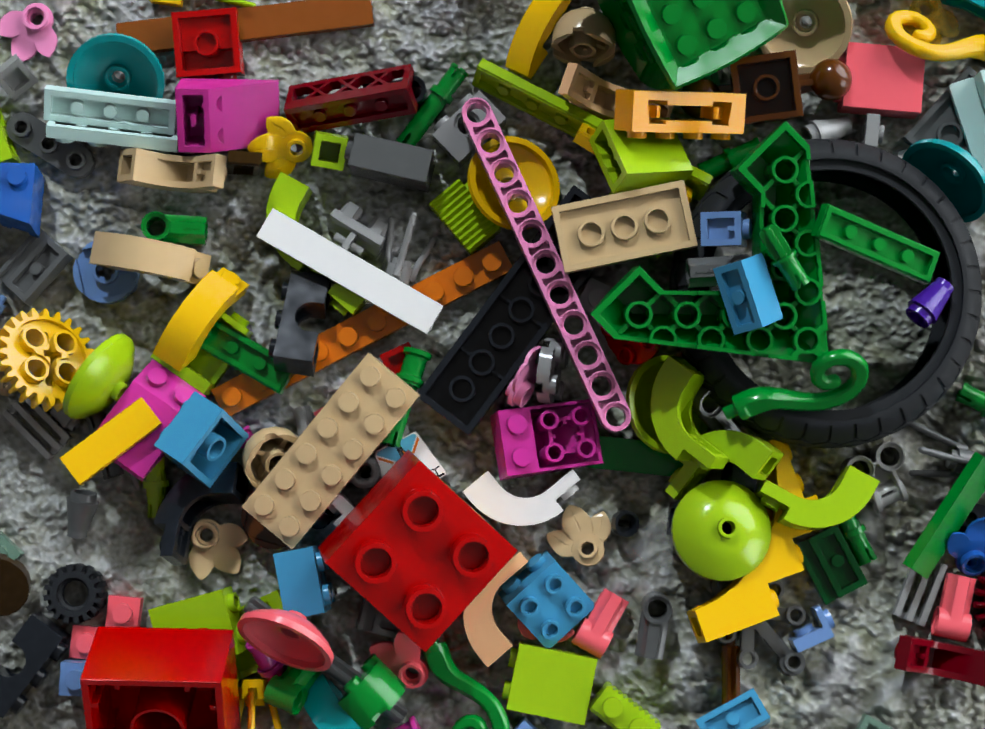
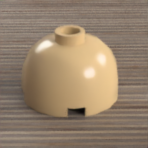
M580 7L563 14L554 27L551 48H554L553 55L565 64H568V62L578 63L582 66L581 61L593 62V67L602 66L609 63L615 56L616 31L610 19L594 8Z
M277 426L263 428L254 433L246 442L242 452V467L253 487L257 488L297 440L298 436L289 429Z

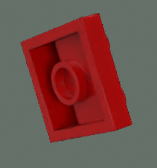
M236 7L171 12L176 77L179 80L181 78L237 79V76H245L243 47L240 42L238 9Z

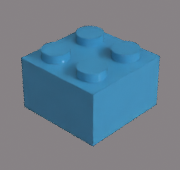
M194 391L191 397L182 404L180 411L169 426L163 429L154 446L184 472L208 488H211L249 437V434L224 409Z
M320 544L273 554L283 610H294L305 616L325 613L332 609L331 604L336 601L332 582L327 583L325 571L329 569V566L325 564L318 549Z

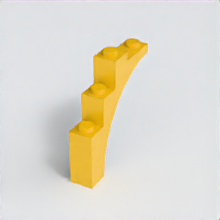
M774 439L769 440L768 442L780 450L784 456L767 477V480L800 498L818 500L817 494L804 498L802 493L804 491V484L800 475L795 473L791 463L793 456L789 445ZM767 508L771 523V541L762 562L749 574L734 579L709 601L686 611L697 643H707L780 616L777 609L779 607V599L776 592L769 588L768 583L804 570L802 566L804 561L802 551L797 544H794L793 538L815 530H799L784 526L777 522L783 510L779 508L778 512Z

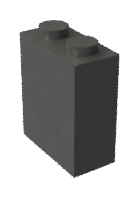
M355 133L354 141H348L344 159L348 160L347 165L356 177L429 193L436 164L434 152L431 149Z

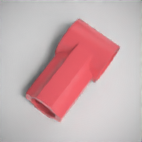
M946 572L940 604L935 608L931 620V635L964 643L968 640L972 626L970 608L976 579Z
M604 588L594 604V609L588 617L582 620L571 643L600 659L609 646L614 635L613 630L629 602Z

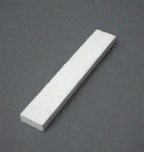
M272 208L256 235L262 241L428 335L444 308L440 303Z

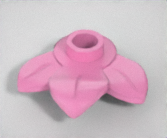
M32 3L23 11H9L0 19V36L12 38L11 54L12 56L17 54L23 62L33 58L37 52L50 58L56 50L58 42L57 35L52 28L54 23L53 13L44 4ZM38 15H42V23L39 25H34V18Z
M535 346L527 353L524 363L521 364L515 378L506 389L505 395L508 396L507 404L512 407L515 405L520 408L524 407L534 392L538 364H535L538 352L541 350V346Z

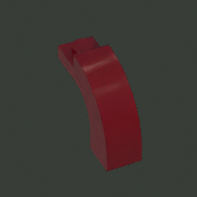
M900 635L899 642L894 650L895 669L936 675L985 687L984 650L916 636Z

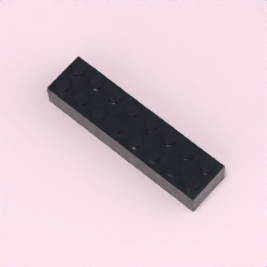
M573 185L559 205L592 198ZM551 215L545 222V226L561 259L553 216ZM540 231L530 243H536L540 240ZM523 253L418 391L421 395L419 397L420 400L468 436L472 434L514 378L519 367L524 363L527 353L533 347L538 346L554 324ZM543 257L537 261L536 267L541 273L547 274L554 270L555 263L552 259ZM595 268L568 274L576 294ZM557 287L550 292V298L557 304H563L569 299V294L566 289Z

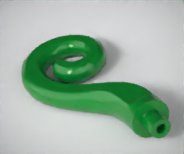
M835 349L820 355L810 368L812 384L819 389L828 391L809 393L770 386H758L733 395V403L723 407L722 410L727 420L739 415L744 421L769 410L819 411L835 408L852 400L863 390L869 378V366L859 353L852 350ZM842 365L848 367L851 373L849 378L841 384L839 375H826L825 372L831 367Z
M437 639L426 652L422 650L428 668L442 684L479 704L489 716L492 729H510L507 714L500 701L481 683L457 668L450 654L447 642L440 643L439 639ZM467 714L457 720L452 729H488V726L481 716Z

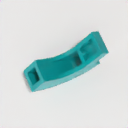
M324 674L320 675L308 690L307 699L303 706L318 729H362L337 704L343 697L342 692Z

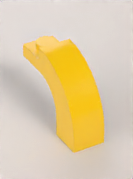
M224 267L218 272L212 269L179 306L163 331L153 354L180 372L196 358L214 324L230 306L245 295L249 284L240 279L236 273Z

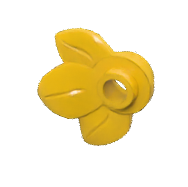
M280 116L267 117L266 129L268 133L256 137L247 146L249 152L262 153V162H266L264 176L271 179H277L280 172L287 175L291 174L296 163L303 162L310 157L313 148L312 141L306 133L296 131L290 120ZM293 144H300L303 148L299 152H294L291 150V146Z

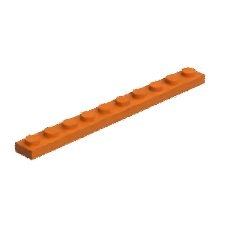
M497 241L410 287L445 307L505 276L512 268V264L501 243ZM374 305L319 333L320 349L315 373L395 333L409 324ZM244 373L211 389L219 407L224 409L231 417L277 394ZM294 374L286 388L310 376Z

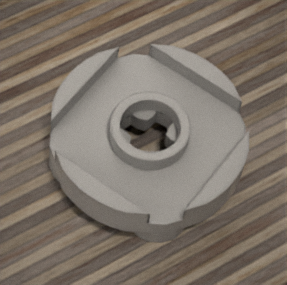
M546 337L544 341L548 347H541L536 375V383L543 384V393L536 392V397L539 403L553 404L555 400L561 401L563 398L564 382L560 381L561 369L567 368L569 354L564 349V343L561 342V339Z

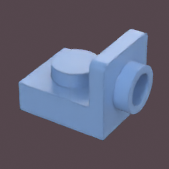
M743 211L700 212L701 246L747 247V239L752 238V220L747 219V214Z
M819 605L810 607L818 626L813 627L812 623H809L794 630L795 636L788 640L795 652H802L835 637L831 630L835 627V623L828 609L822 610Z

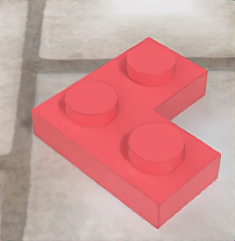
M108 595L105 627H140L143 597ZM72 625L69 658L87 660L98 626Z

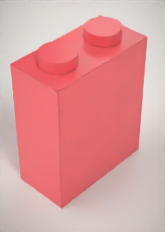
M849 42L846 50L838 60L844 62L850 69L852 84L846 95L833 101L838 103L837 113L859 115L871 113L880 114L882 117L915 119L921 113L925 59L910 55L897 46Z

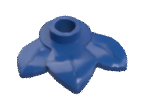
M985 517L972 521L965 533L953 532L947 541V550L950 555L955 557V564L958 570L968 576H977L985 571Z

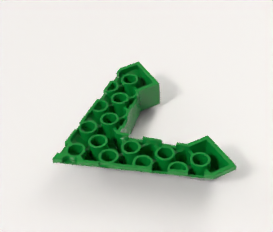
M785 121L752 149L729 172L752 196V256L760 253L764 256L783 319L762 328L734 335L720 291L663 290L640 266L633 267L606 294L590 315L613 339L809 363H813L820 355L828 352L826 332L828 331L826 304L823 301L822 291L824 284L819 239L811 236L816 222L814 211L816 203L814 183L811 180L810 145ZM770 224H776L790 248L796 249L797 253L795 256L807 276L811 279L808 284L803 286L795 274L794 277L801 287L796 291L790 290L778 267H774L771 264L773 259L759 237L758 233Z

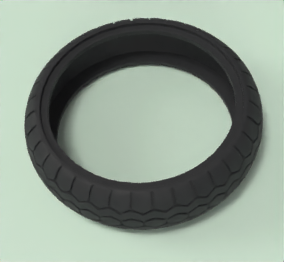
M810 139L805 141L810 145L811 180L813 182H831L847 185L871 194L886 203L906 221L922 245L940 252L933 272V279L935 281L938 277L944 278L954 288L936 323L932 324L927 343L915 365L897 385L881 397L854 409L819 411L778 409L760 413L744 421L739 415L733 418L761 435L795 446L822 449L852 447L879 440L905 428L929 411L946 394L961 373L974 345L982 308V280L977 253L962 217L949 198L929 177L900 157L871 145L839 139ZM729 172L706 192L692 211L691 216L698 246L674 252L669 290L709 291V287L688 288L685 276L686 259L714 257L717 248L701 246L700 212L741 211L752 202V196ZM679 347L683 358L704 375L702 387L711 390V394H708V396L712 400L714 399L715 403L721 408L733 403V395L749 388L758 387L736 365L728 353Z

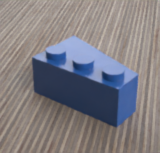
M0 163V224L10 229L13 227L28 232L31 236L39 238L45 178L36 163Z

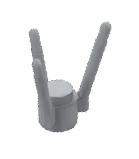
M416 212L411 213L398 258L393 257V259L392 248L395 218L394 216L389 217L385 257L381 269L406 285L409 284V281H416L420 268L437 241L435 237L429 240L413 268L410 269L412 262L405 260L417 219Z

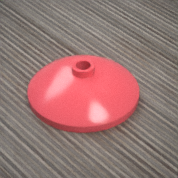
M256 609L242 614L237 623L240 635L252 647L282 664L305 671L321 672L328 670L333 663L334 654L329 642L319 629L308 621L305 615L298 611Z

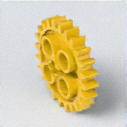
M32 308L27 313L21 311L15 317H11L0 329V372L5 374L1 378L0 383L10 382L12 386L8 393L12 394L18 391L20 393V403L27 398L30 399L31 409H35L42 403L44 412H48L53 407L57 412H60L63 409V399L72 378L95 349L86 348L85 345L90 341V338H80L79 334L82 328L77 327L73 330L70 327L72 323L71 318L62 322L60 321V312H56L50 317L46 308L39 314L35 308Z

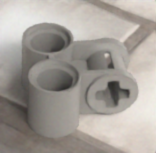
M896 442L878 443L871 449L869 458L866 456H852L845 459L841 464L840 472L843 468L849 465L852 466L854 462L858 461L864 466L866 474L880 481L870 499V503L876 513L883 512L884 507L899 500L905 502L909 499L906 488L895 471L902 467L905 462L904 449ZM884 448H889L894 453V461L889 466L884 465L880 459V453Z

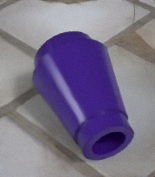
M938 277L908 302V308L905 311L906 315L912 322L922 328L935 324L951 293L954 291L953 286L946 279Z

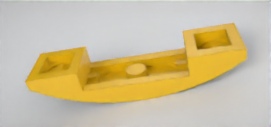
M533 0L518 25L510 45L505 65L508 70L530 80L532 79L548 54L542 46L572 0Z

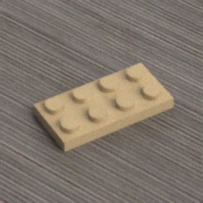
M684 180L551 207L564 274L696 248L698 246Z

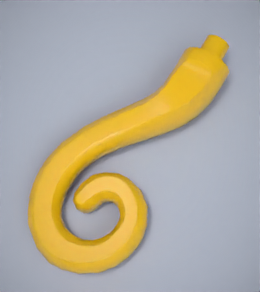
M897 10L891 13L885 21L884 30L888 38L898 48L910 55L940 62L966 58L985 61L984 34L966 37L946 44H930L936 38L937 33L935 26L925 16L914 11ZM902 25H909L918 30L909 35Z

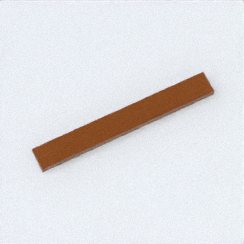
M303 0L238 8L241 43L375 27L372 0ZM171 17L116 23L118 34L131 36L141 41L153 53L174 51Z

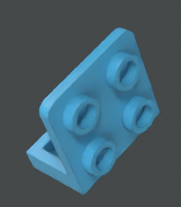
M547 550L542 554L534 555L526 564V568L518 576L510 577L498 593L505 605L546 648L553 647L594 609V602Z

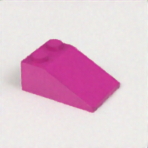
M152 359L132 381L97 430L140 397L146 401L163 425L114 461V463L134 477L143 481L165 456L154 446L163 429L169 426L180 411L182 404L191 397L194 391L205 398L206 396Z

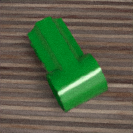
M154 211L144 216L141 222V230L144 236L149 239L174 244L206 246L208 218L163 214ZM158 220L164 221L166 225L165 231L159 236L151 235V224Z
M288 666L281 676L275 675L270 679L264 692V702L290 714L297 715L306 702L308 690L321 672L305 671Z

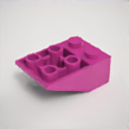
M181 78L175 87L178 152L214 153L247 148L253 139L268 133L266 129L267 117L280 116L279 80Z
M590 399L499 410L490 416L500 481L603 463L595 410Z

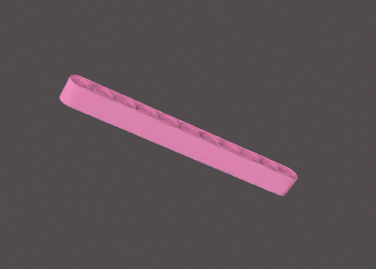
M471 98L462 107L464 127L601 425L609 432H620L631 421V412L570 278L568 274H564L559 254L491 106L482 98ZM473 109H481L486 113V117L483 121L476 123L469 120L468 114ZM489 138L496 139L500 143L498 150L492 153L484 151L481 147L483 141ZM501 168H508L513 172L514 177L509 182L502 183L495 178V173ZM517 197L524 199L528 205L526 210L521 213L511 211L509 203L512 199ZM530 227L538 229L541 233L540 240L536 243L526 242L522 236L524 230ZM543 257L550 258L555 263V268L550 273H541L536 267L537 261ZM562 287L566 289L569 299L563 304L553 302L550 298V292L554 288ZM571 317L578 318L583 325L582 331L575 335L568 333L564 328L565 320ZM588 347L595 351L597 356L595 363L584 365L579 361L578 352L582 348ZM599 377L607 379L610 383V392L604 396L597 395L592 389L593 380ZM610 408H618L624 413L622 425L616 427L607 422L606 413Z

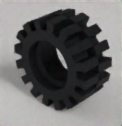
M82 563L58 568L56 573L49 576L48 579L50 581L44 586V590H47V595H43L44 601H48L49 605L46 606L48 612L52 611L55 619H62V622L67 624L82 623L96 617L100 613V609L104 608L106 604L104 599L108 597V591L105 592L107 583L106 580L103 581L101 579L103 575L100 571L93 570L94 567L86 566ZM71 581H80L87 588V599L80 606L70 605L64 597L65 587Z

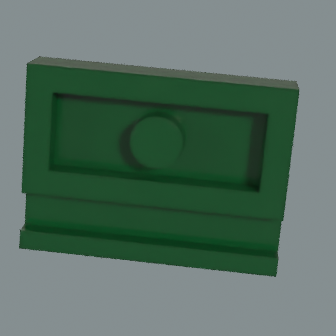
M838 525L828 527L797 544L803 554L804 561L802 564L824 605L868 583Z

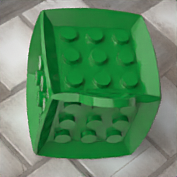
M597 0L602 13L610 19L615 28L616 42L638 78L645 85L662 91L677 90L737 62L787 29L789 24L782 0Z

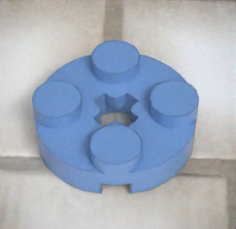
M93 241L82 249V253L73 265V278L78 290L90 300L101 304H115L125 300L137 290L140 273L115 270V273L111 274V279L106 280L104 276H99V271L103 270V267L89 263Z

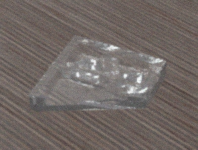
M669 505L622 546L624 551L643 572L682 562L675 550L672 536L667 535Z

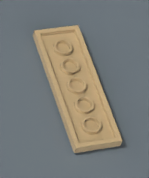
M367 353L242 505V508L293 550L421 395L371 353Z

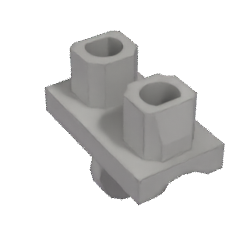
M351 201L344 205L340 211L335 208L330 215L331 221L328 225V230L335 233L332 241L359 257L365 251L377 259L382 252L389 225L379 218H373L368 227L359 223L358 220L361 218L363 210Z

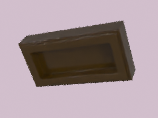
M228 151V174L259 175L262 153Z

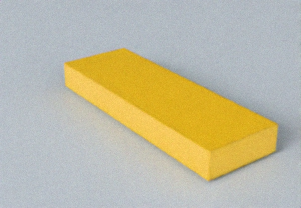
M140 397L61 456L60 460L79 485L82 486L163 424L146 401Z

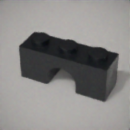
M291 270L289 282H283L281 301L285 302L283 310H277L275 329H278L276 339L271 338L268 357L273 358L275 371L314 377L320 349L318 332L303 330L299 327V324L309 318L326 319L330 295L327 292L331 289V280L322 274Z
M41 612L31 614L12 640L25 654L26 663L23 670L19 674L12 673L0 664L1 718H5L12 713L17 715L24 708L29 700L25 697L32 687L38 688L49 674L45 669L52 660L57 662L69 647L65 643L71 635Z

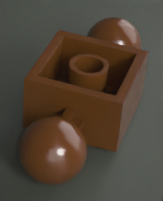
M796 50L743 57L729 65L731 84L717 86L712 80L703 78L684 86L681 91L746 94L744 126L803 117L801 94L814 92L817 97L827 101L838 100L849 91L852 84V74L848 66L837 59H825L819 62L811 73L799 74ZM681 106L683 111L690 117L705 119L700 118L701 106Z

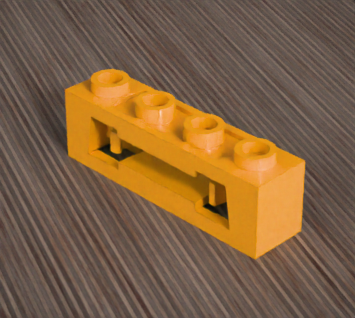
M616 89L614 130L627 131L626 138L647 139V132H655V138L675 139V133H683V139L702 140L703 133H711L710 139L730 140V134H744L746 94ZM648 100L649 104L701 106L700 118H707L710 121L660 119L661 106L648 105Z

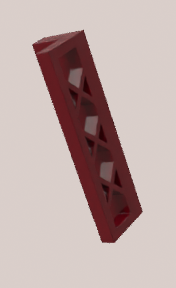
M411 64L289 86L284 112L295 130L304 133L417 114L418 104L411 88L414 75L413 67ZM402 78V81L389 83L393 79ZM369 83H371L370 85H368V86L365 87V88H360V89H358V88L361 87L363 84H369ZM340 89V90H338V91L335 92V93L328 94V93H330L332 90ZM308 95V96H307L306 98H304V99H298V100H297V97H298V96Z

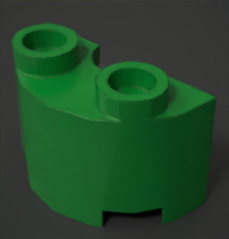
M375 654L368 657L360 668L363 670L361 677L355 675L343 687L346 693L337 703L362 729L373 727L378 717L386 709L389 711L405 692V685Z

